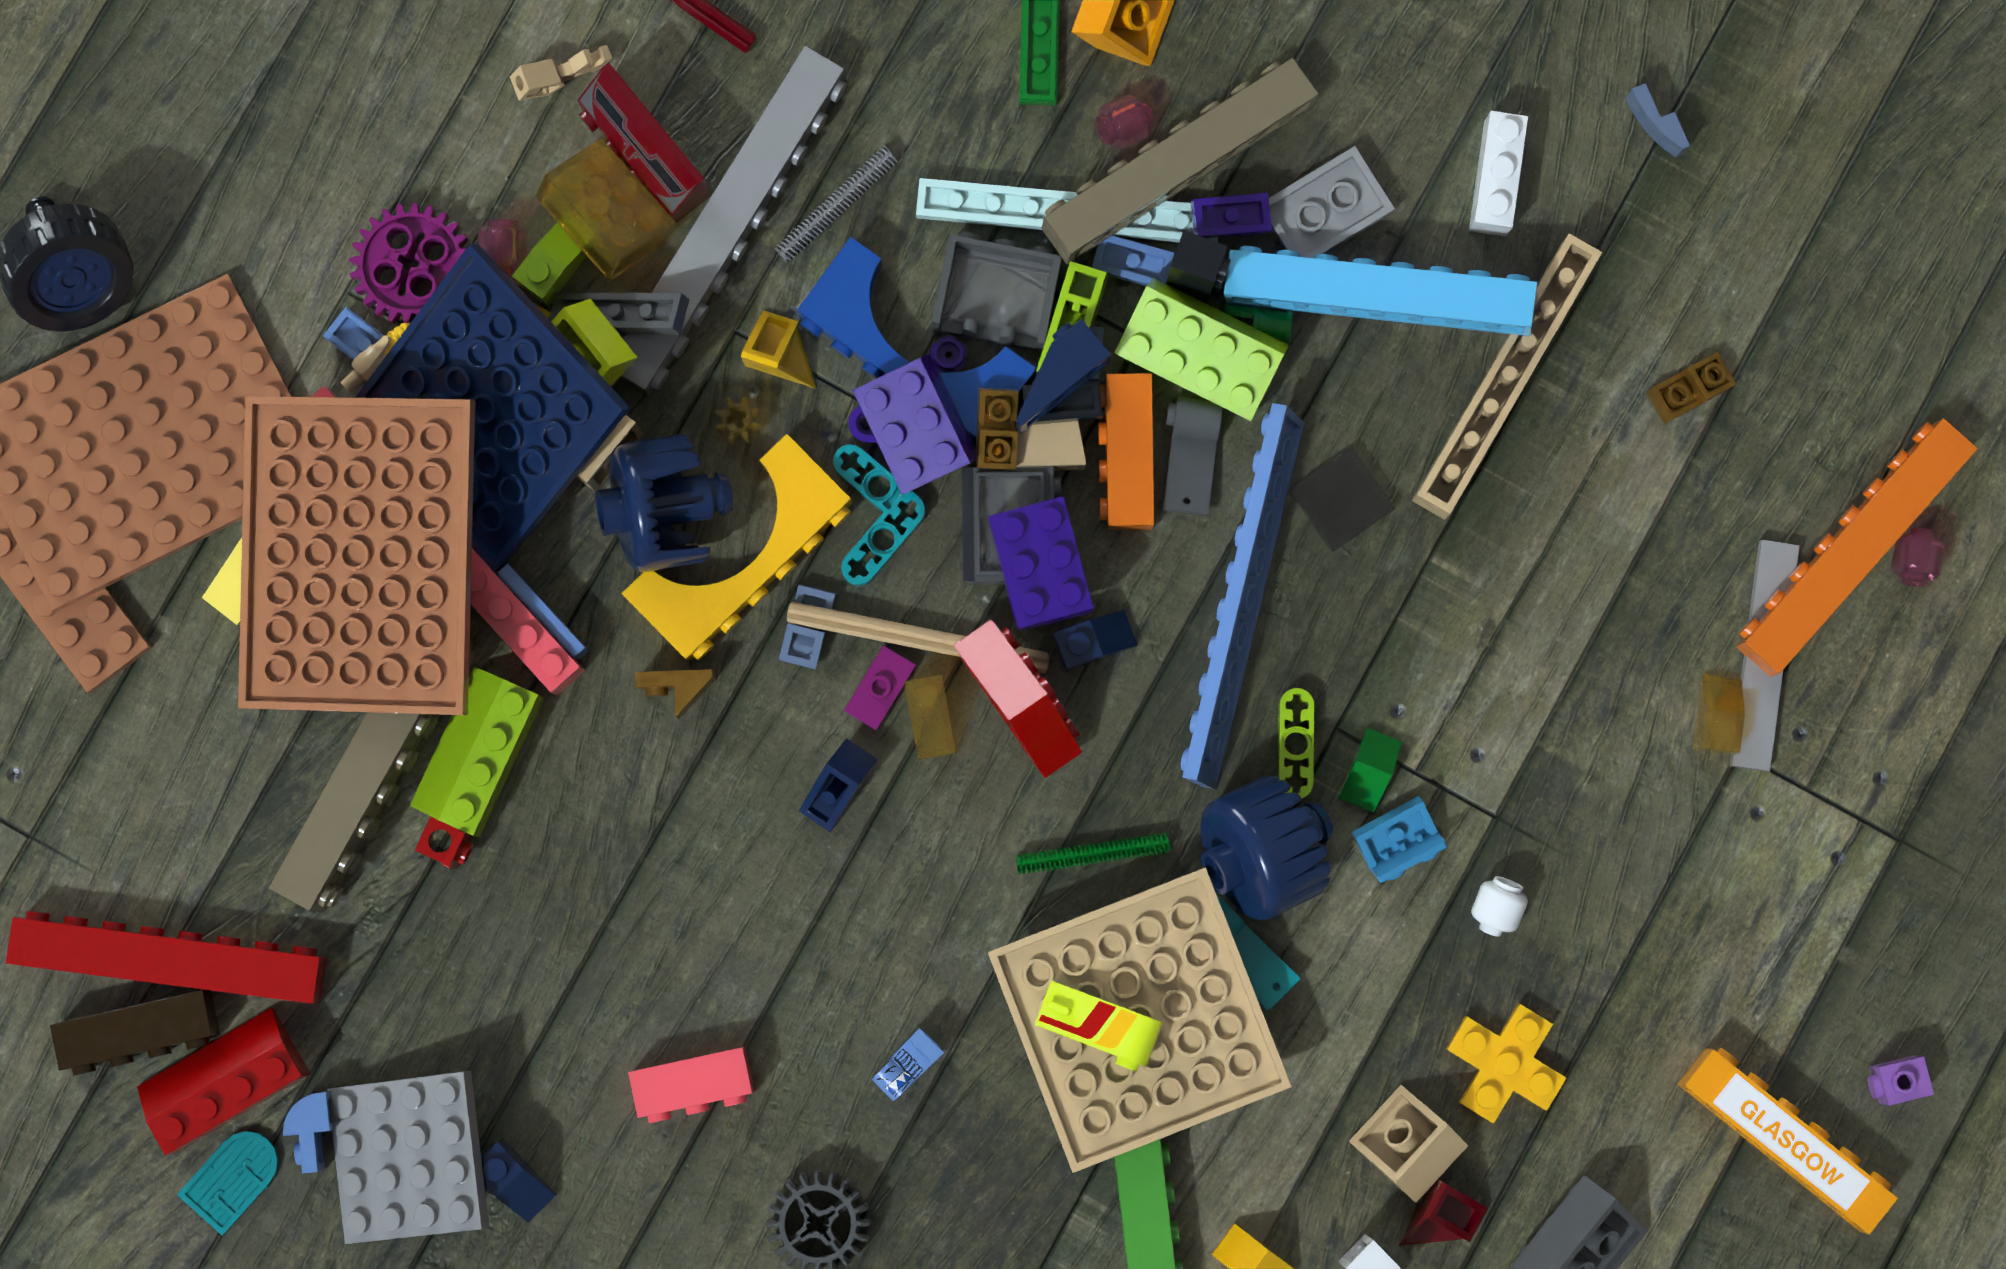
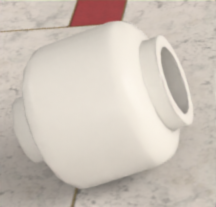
M1495 876L1493 881L1482 883L1471 910L1473 917L1480 922V930L1497 937L1501 936L1502 931L1514 932L1517 930L1528 904V899L1522 892L1523 887L1520 884L1499 876Z

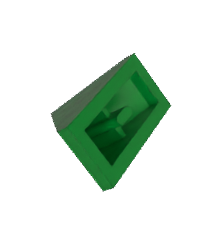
M1366 728L1338 799L1374 813L1393 775L1402 742Z

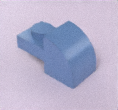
M331 1091L314 1093L300 1099L293 1105L285 1118L283 1136L299 1134V1142L294 1144V1157L296 1165H301L302 1174L325 1170L322 1132L334 1130V1123L331 1122L329 1108Z

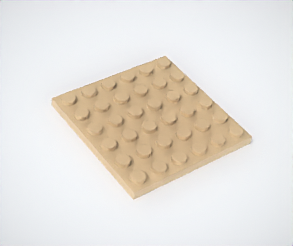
M1206 867L988 952L1072 1173L1292 1087ZM1054 981L1163 1022L1147 1067L1139 1065L1137 1072L1115 1064L1117 1058L1115 1055L1036 1026L1035 1023L1050 982Z

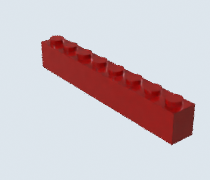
M26 911L25 918H12L5 964L311 1004L321 1002L327 957L316 956L317 948L294 946L293 953L278 951L279 943L255 941L254 948L240 946L241 938L217 936V941L214 943L202 941V933L179 931L178 938L163 936L164 928L141 926L140 933L125 931L126 923L103 921L102 928L87 926V918L65 916L64 923L49 921V913Z

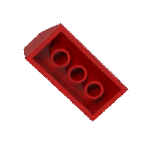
M270 1008L210 1043V1045L203 1047L138 1085L137 1089L146 1123L164 1155L167 1156L178 1153L311 1074L274 1008Z

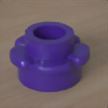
M945 336L938 343L932 345L930 355L939 372H958L965 365L964 358L967 357V348L963 342H958L955 337ZM946 352H951L952 357L949 359L946 358Z

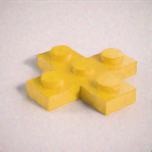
M1517 1004L1499 1036L1465 1016L1446 1047V1050L1478 1069L1459 1103L1493 1124L1513 1091L1547 1111L1566 1080L1565 1076L1534 1058L1553 1024L1521 1004Z

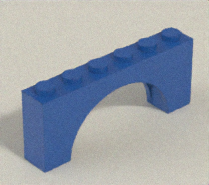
M850 237L799 306L797 312L799 317L803 319L800 325L816 337H819L821 333L833 341L830 346L847 359L851 355L855 356L864 363L861 368L877 379L910 363V361L903 358L886 342L873 319L871 295L875 279L883 266L882 260ZM1006 346L992 360L975 369L953 373L939 372L973 445L976 442L978 388L1016 389L1019 391V399L1023 393L1022 385H1029L1036 375V367Z

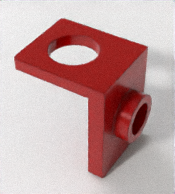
M430 817L415 851L441 862L443 866L449 869L457 870L459 864L464 865L473 849V844L470 843L472 835ZM437 830H445L451 836V845L444 852L434 851L429 843L430 836Z

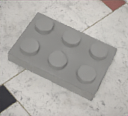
M1355 146L1268 198L1272 231L1284 250L1298 252L1300 257L1315 258L1317 254H1326L1392 214L1395 210Z

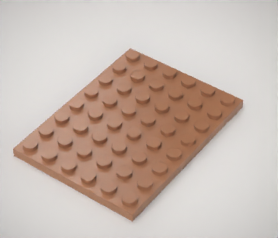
M228 274L0 384V511L53 613L242 520L245 396L291 397Z
M245 396L238 708L468 715L475 400Z

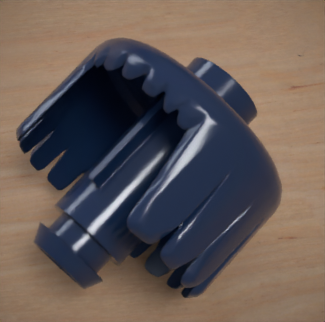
M686 435L661 437L618 445L610 459L611 488L596 490V509L603 536L619 535L625 558L636 571L649 572L705 562L711 552L710 547L699 548L697 545L682 546L694 542L695 535L681 530H673L676 528H673L671 525L712 519L715 512H720L722 516H725L733 510L732 489L727 475L715 472L714 478L708 479L705 473L684 477L680 473V471L701 465L698 454L688 451L694 449L695 446L691 441H687L690 438Z
M1276 776L1260 777L1213 800L1205 807L1200 822L1201 842L1204 850L1201 854L1202 869L1206 867L1214 890L1217 893L1225 894L1236 908L1248 917L1256 920L1274 918L1322 894L1330 882V878H1326L1331 872L1330 862L1319 863L1328 854L1326 843L1333 834V825L1328 813L1321 805L1316 803H1305L1300 808L1295 807L1288 810L1302 799L1295 792L1285 793L1290 790L1291 785Z

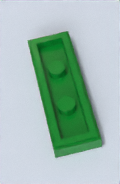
M1022 0L1019 105L1057 106L1059 0Z

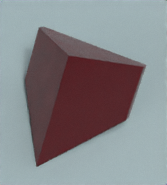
M1437 1180L1427 1191L1398 1246L1461 1239L1470 1242L1488 1208L1442 1181Z

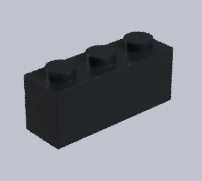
M1184 230L1172 260L1166 284L1208 304L1211 294L1219 296L1231 261L1224 257L1228 246Z

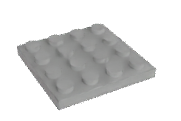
M471 1071L327 1089L331 1091L329 1108L331 1122L334 1123L332 1134L345 1244L489 1228Z

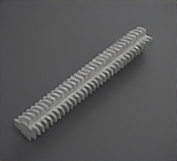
M885 145L883 149L880 148V152H876L877 155H873V158L869 159L870 161H866V165H862L863 168H859L856 174H852L853 177H849V181L846 180L842 187H838L839 190H835L836 193H832L828 200L825 199V203H821L822 206H818V209L814 210L815 212H811V216H807L808 219H804L801 225H797L798 228H794V232L791 231L787 238H783L784 241H780V245H776V251L785 262H787V259L791 262L790 256L795 258L793 253L798 255L797 250L802 252L800 247L805 249L804 243L809 245L807 240L812 242L811 237L816 239L814 234L819 236L817 231L822 233L821 227L826 229L825 224L829 227L828 221L833 223L831 218L836 220L834 215L839 217L838 212L843 214L842 208L847 210L845 205L850 207L848 202L853 204L852 199L857 201L855 196L860 198L859 192L864 194L862 189L867 191L866 186L871 188L869 183L874 185L872 180L877 182L876 176L881 178L879 174L884 175L883 170L888 172L886 167L891 169L889 164L894 166L893 161L898 162Z

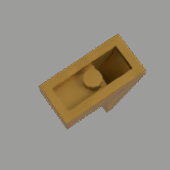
M712 669L635 672L636 688L638 690H645V696L647 697L669 696L668 689H674L675 717L677 719H680L716 680L715 671Z

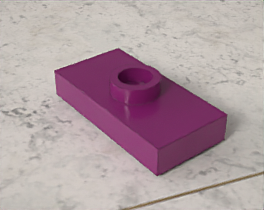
M883 645L845 707L844 712L877 731L916 665Z

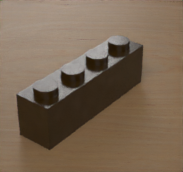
M200 990L50 1025L59 1071L72 1069L73 1076L97 1071L95 1063L110 1060L111 1067L133 1063V1055L148 1052L149 1059L172 1054L171 1046L186 1043L187 1050L210 1045L209 1037L220 1035L211 990Z

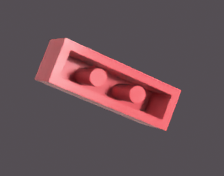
M746 1047L628 1072L637 1118L647 1116L649 1123L671 1119L670 1111L685 1108L687 1115L708 1111V1103L719 1100L724 1101L725 1107L747 1102L746 1095L755 1092Z

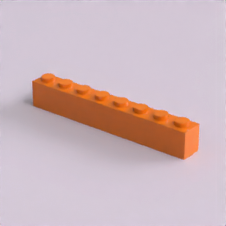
M1944 418L1932 425L1926 422L1912 437L1916 443L1908 452L1902 449L1889 462L1887 467L1891 471L1883 480L1877 477L1865 489L1863 495L1866 497V500L1859 508L1854 505L1851 506L1838 520L1842 527L1836 534L1832 536L1828 533L1814 547L1813 550L1817 555L1809 564L1803 561L1790 574L1788 578L1793 582L1785 592L1778 589L1764 604V607L1768 609L1765 615L1759 621L1755 617L1752 618L1739 632L1743 639L1736 645V648L1749 657L1770 677L1782 672L1976 452L1978 448Z

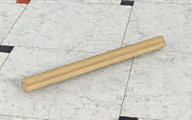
M791 602L787 612V622L957 657H960L953 645L966 637L797 602ZM1023 647L1015 649L1019 656L1024 652L1029 656L1036 666L1038 673H1046L1050 659L1047 652Z

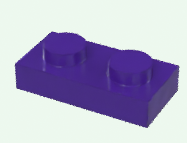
M1268 193L1199 198L1191 201L1194 234L1206 239L1266 234L1272 231Z

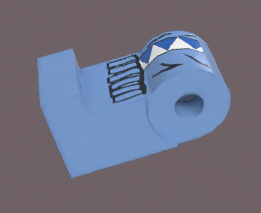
M919 1028L871 1080L892 1101H895L945 1051L922 1028Z

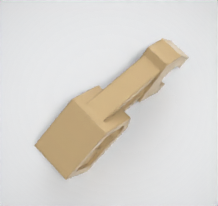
M607 45L600 46L598 50L590 53L589 49H584L568 59V62L557 65L553 59L520 65L510 76L519 101L549 96L564 87V82L588 72H596L613 58Z

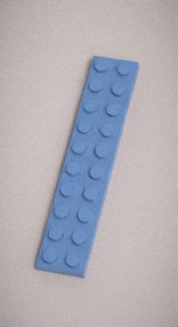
M1272 403L1270 413H1266L1262 421L1261 433L1264 439L1261 450H1257L1254 455L1252 464L1255 477L1252 487L1247 488L1244 496L1243 505L1246 510L1244 522L1239 524L1235 533L1237 552L1235 560L1229 563L1226 571V583L1229 584L1226 597L1220 600L1217 608V620L1220 622L1217 635L1212 636L1208 646V658L1211 659L1208 672L1202 675L1199 683V695L1202 696L1199 710H1195L1192 714L1190 733H1193L1190 747L1184 750L1181 758V770L1184 771L1183 778L1202 787L1217 790L1305 423L1287 405Z

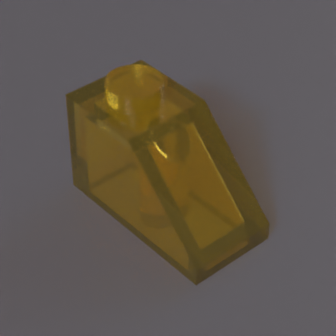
M1702 675L1692 750L1729 756L1740 753L1745 718L1742 680Z
M942 675L904 681L918 760L955 754L956 750Z

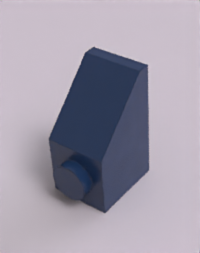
M1125 610L1089 619L1053 633V639L1066 672L1138 646Z
M846 738L826 763L799 812L831 832L865 783L878 759Z
M504 1139L497 1141L481 1156L484 1186L498 1200L525 1221L529 1222L557 1195Z

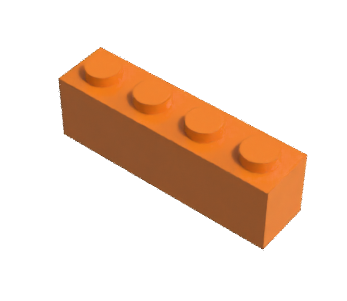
M1152 373L1106 374L1105 384H1099L1101 407H1105L1106 422H1098L1099 445H1106V460H1099V483H1106L1107 498H1099L1100 520H1107V530H1153Z

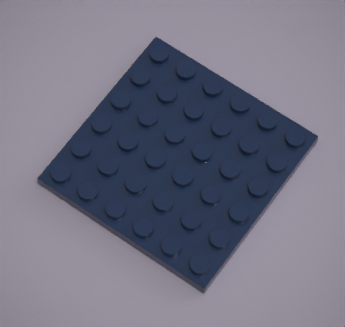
M478 243L468 245L355 397L475 400L472 548L493 571L501 570L508 563L630 409L625 401Z

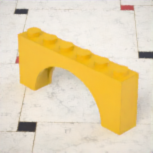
M788 434L760 459L761 465L769 473L775 486L777 515L774 529L766 546L749 566L726 580L701 586L678 584L663 578L654 571L643 572L621 593L688 662L694 657L699 661L714 647V644L711 642L714 637L721 631L725 634L729 633L741 621L742 618L738 614L748 604L752 607L758 605L768 595L769 590L766 587L776 577L780 581L786 578L797 566L794 560L803 551L810 554L824 540L821 534L831 524L836 528L851 514V511L848 509L853 504L851 498Z

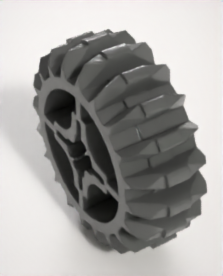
M816 1169L814 1174L815 1181L810 1182L808 1174L804 1171L799 1174L801 1186L798 1187L791 1178L786 1181V1186L791 1191L789 1195L780 1189L776 1191L775 1196L783 1204L782 1206L772 1203L769 1205L768 1210L779 1215L778 1219H768L766 1226L770 1228L778 1227L779 1232L769 1235L768 1240L769 1242L782 1240L783 1245L778 1247L775 1254L781 1256L788 1250L792 1254L786 1262L788 1267H792L798 1258L803 1261L800 1269H809L810 1263L815 1264V1269H823V1264L828 1263L829 1269H838L836 1260L839 1258L846 1267L852 1264L851 1258L847 1254L849 1250L855 1255H861L863 1249L854 1242L856 1239L866 1242L869 1239V1234L859 1231V1226L866 1227L871 1225V1218H859V1213L868 1210L869 1204L861 1203L856 1206L854 1200L862 1195L861 1189H856L849 1195L845 1191L851 1184L849 1178H846L841 1186L834 1184L837 1179V1172L832 1171L828 1182L822 1181V1170ZM817 1190L826 1191L834 1194L840 1200L828 1207H819L805 1193ZM795 1200L804 1216V1224L797 1232L790 1236L787 1227V1215L791 1204ZM848 1209L851 1229L848 1239L842 1245L834 1231L833 1222L836 1217ZM833 1210L835 1211L829 1216V1222L825 1223L829 1227L826 1232L817 1228L803 1234L809 1228V1223L813 1221L809 1218L811 1212L821 1217ZM809 1238H818L826 1246L828 1245L832 1252L813 1254L801 1249L798 1245Z

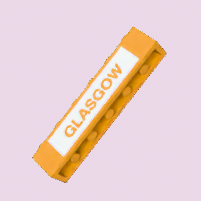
M1705 1048L1677 1085L1859 1232L1870 1235L1898 1199L1889 1191L1892 1187L1891 1183L1875 1171H1872L1869 1175L1858 1166L1861 1162L1860 1158L1843 1146L1838 1150L1827 1141L1831 1137L1828 1132L1814 1122H1811L1808 1126L1799 1119L1797 1115L1800 1110L1783 1097L1777 1101L1766 1091L1769 1085L1754 1073L1750 1072L1746 1076L1737 1069L1736 1065L1739 1061L1726 1050L1719 1048L1716 1052L1714 1049Z

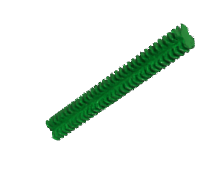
M1159 833L1152 836L1148 835V837L1144 835L1143 838L1142 836L1134 837L1133 839L1131 837L1129 840L1125 838L1124 841L1123 839L1119 841L1117 839L1115 842L1111 840L1110 843L1106 841L1105 844L1104 842L1100 844L1097 842L1096 845L1092 843L1091 846L1090 844H1086V846L1083 844L1081 847L1078 845L1077 848L1072 846V849L1071 847H1067V849L1064 847L1062 850L1058 848V851L1053 849V852L1051 849L1048 852L1047 850L1044 852L1039 851V854L1036 851L1034 855L1030 852L1029 855L1028 853H1025V855L1020 854V858L1018 854L1015 856L1018 875H1021V871L1023 874H1026V871L1030 874L1031 871L1035 873V869L1037 872H1040L1041 868L1044 872L1045 868L1047 871L1050 868L1054 870V866L1056 869H1059V866L1063 869L1064 865L1066 868L1069 865L1073 867V863L1075 867H1078V863L1080 866L1083 865V862L1085 865H1087V862L1091 865L1092 861L1094 864H1097V860L1101 863L1102 859L1104 862H1106V859L1111 862V858L1113 861H1116V857L1120 860L1121 856L1125 860V856L1130 859V855L1132 858H1135V854L1137 857L1140 854L1144 857V853H1146V856H1149V852L1151 855H1154V851L1156 855H1158L1159 851L1163 854V850H1165V853H1168L1170 845L1168 835L1166 833H1162V835Z

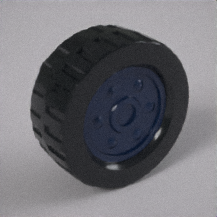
M43 196L30 200L25 208L26 216L9 229L0 244V282L11 307L27 323L48 331H74L92 326L104 320L121 306L128 296L133 283L134 266L132 258L119 229L107 215L89 206L69 203L55 205L52 199Z

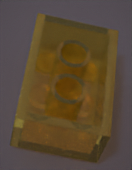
M602 138L545 174L535 196L609 281L664 245L676 223Z

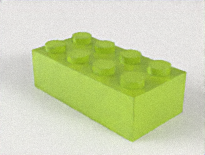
M1152 278L1147 284L1114 354L1252 421L1289 344L1170 285Z

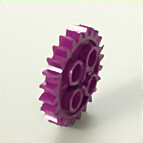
M414 202L410 213H406L403 206L397 204V215L392 216L384 208L382 209L384 218L382 222L370 217L369 220L373 226L372 231L359 230L360 234L365 238L364 243H352V246L360 253V256L349 258V262L352 265L359 267L358 270L350 273V277L355 281H362L355 288V292L358 295L369 293L363 303L368 308L377 304L375 314L380 318L389 311V321L392 324H395L400 316H403L404 323H411L414 317H416L466 248L461 249V247L469 241L465 234L455 236L461 227L457 222L447 225L449 216L445 212L439 214L435 219V209L429 205L424 213L421 214L420 207ZM401 233L408 234L409 241L405 247L401 249L392 248V240L396 235ZM423 233L425 238L421 241L417 250L418 237ZM435 245L444 246L445 252L442 258L436 261L428 260L427 254L431 247ZM415 258L419 263L418 268L411 267L408 271L404 266L405 263H412ZM389 268L395 269V280L387 285L380 284L379 277L381 273ZM424 280L432 282V290L429 294L423 297L415 295V287L419 282ZM406 282V292L403 296H399V291Z

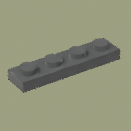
M556 293L549 320L552 321L564 307L591 299L619 334L681 335L690 299L682 293Z

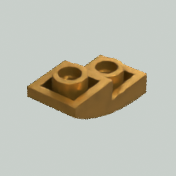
M1717 351L1646 391V394L1665 425L1735 386L1736 382Z
M978 388L977 468L1016 470L1018 446L1016 420L1019 393L1016 389Z

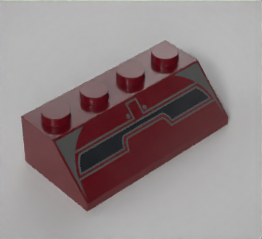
M608 62L604 65L577 100L583 110L579 117L592 133L598 129L607 139L602 145L615 161H618L620 158L625 161L630 168L625 173L639 190L646 187L654 198L649 202L661 218L664 219L669 215L676 224L711 196L705 179Z

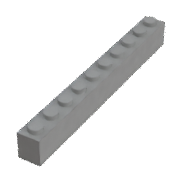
M804 46L652 293H682L690 299L681 335L626 334L623 340L638 358L619 377L620 379L647 395H650L653 388L659 390L670 372L666 367L673 356L679 358L689 342V338L686 335L692 325L699 326L709 310V306L706 303L713 292L720 293L729 277L726 271L733 260L738 262L747 250L749 242L746 241L749 233L753 228L758 230L764 223L769 212L765 208L772 196L778 198L788 182V178L785 175L792 164L798 166L808 150V147L805 145L811 133L817 135L824 126L828 117L824 113L831 101L837 103L847 87V83L844 82V68Z

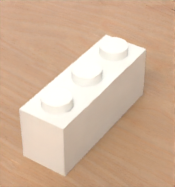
M1490 111L1485 119L1469 225L1470 232L1506 237L1512 229L1528 116Z

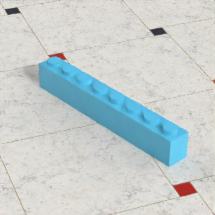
M1241 246L1239 250L1230 249L1229 259L1231 261L1227 270L1224 297L1227 304L1531 336L1537 282L1529 281L1530 278L1525 275L1509 274L1506 278L1491 277V273L1482 270H1470L1468 274L1452 273L1453 270L1451 268L1443 266H1432L1429 270L1414 269V265L1405 262H1393L1391 266L1376 265V261L1367 258H1355L1353 262L1338 261L1336 256L1329 254H1317L1315 258L1300 257V253L1291 250H1279L1277 254L1262 253V249L1253 246Z

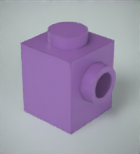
M1913 1055L1869 1066L1871 1076L1867 1078L1869 1090L1874 1099L1878 1098L1879 1104L1890 1106L1934 1095L1924 1056Z

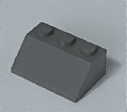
M1584 1175L1577 1185L1569 1190L1567 1197L1556 1211L1545 1220L1542 1228L1531 1242L1520 1251L1518 1258L1511 1267L1514 1269H1618L1649 1230L1617 1199Z

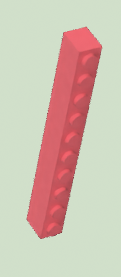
M323 386L312 397L337 396L327 387ZM472 548L471 605L552 694L558 696L585 669L504 583L497 572L493 571Z

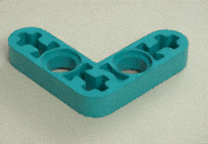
M847 444L840 447L834 454L833 465L836 473L882 512V515L845 556L842 562L841 570L845 580L853 586L862 587L868 585L920 526L925 518V507L923 501L914 492L910 491L902 495L894 476L862 448ZM846 454L851 457L857 454L859 456L857 463L865 471L868 465L875 468L865 475L861 485L855 482V480L861 477L858 472L852 468H849L847 471L842 470L844 462L841 458L843 455ZM874 477H884L890 482L888 494L883 497L871 495L868 485ZM913 502L917 505L915 513L918 516L914 520L907 517L900 524L901 528L906 529L905 533L900 535L894 525L885 521L891 516L893 521L896 522L902 514L899 506L902 503L908 506ZM882 529L890 531L895 538L893 546L885 551L875 548L872 542L874 534ZM864 545H867L873 555L882 559L876 564L871 558L865 566L868 572L867 576L857 575L853 578L850 576L852 568L849 564L853 560L860 563L867 554L860 550Z

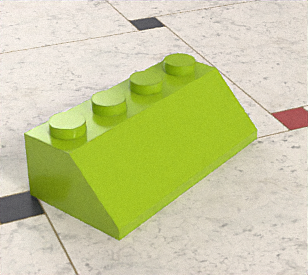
M474 667L469 677L468 715H451L410 806L472 836L481 837L544 698L505 679Z

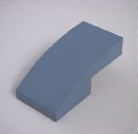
M1646 83L1630 90L1625 99L1646 133L1674 157L1683 155L1690 145L1676 113L1672 112L1661 117Z
M800 583L794 602L833 609L837 593ZM788 622L779 660L816 669L827 630Z

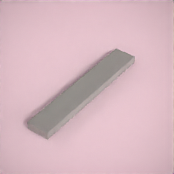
M1768 540L1759 541L1748 622L1754 617L1759 621L1768 611L1764 607L1766 601L1778 589L1785 592L1793 583L1788 577L1797 567L1800 545ZM1745 655L1743 658L1729 766L1769 772L1783 670L1780 674L1770 677Z

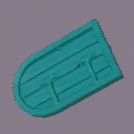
M244 1131L233 1134L219 1145L218 1149L177 1195L219 1234L224 1236L272 1182L278 1171L279 1157L277 1149L269 1138L259 1132Z

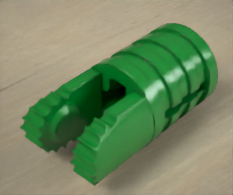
M1235 304L1224 305V313L1232 317L1253 318L1252 327L1289 344L1292 310L1260 309V307Z

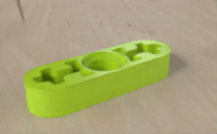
M1293 688L1282 695L1278 704V778L1285 781V779L1291 778L1293 774V765L1285 767L1284 759L1292 762L1306 759L1307 767L1299 766V778L1306 779V786L1300 787L1297 793L1302 799L1311 792L1314 784V700L1306 690ZM1294 695L1299 696L1300 702L1307 705V709L1301 710L1299 713V723L1307 721V729L1300 726L1285 729V721L1293 722V711L1286 709V703L1291 702ZM1292 733H1299L1306 739V750L1300 755L1290 754L1285 747V740ZM1292 787L1285 793H1292Z

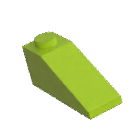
M584 194L534 246L512 275L518 286L549 307L555 299L556 293L562 290L616 216Z
M1070 261L1036 370L1037 372L1044 361L1051 343L1055 341L1052 336L1068 322L1075 325L1082 319L1092 330L1109 278L1107 272Z

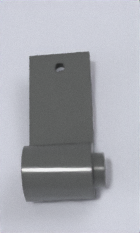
M1177 396L1176 403H1169L1166 425L1173 426L1162 511L1208 517L1216 447L1223 407L1209 400Z

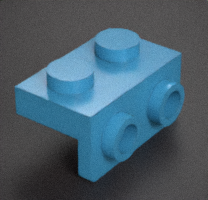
M1419 796L1351 832L1369 870L1380 883L1399 878L1408 868L1419 862L1432 860L1440 851L1447 848L1444 838L1438 833L1423 800Z

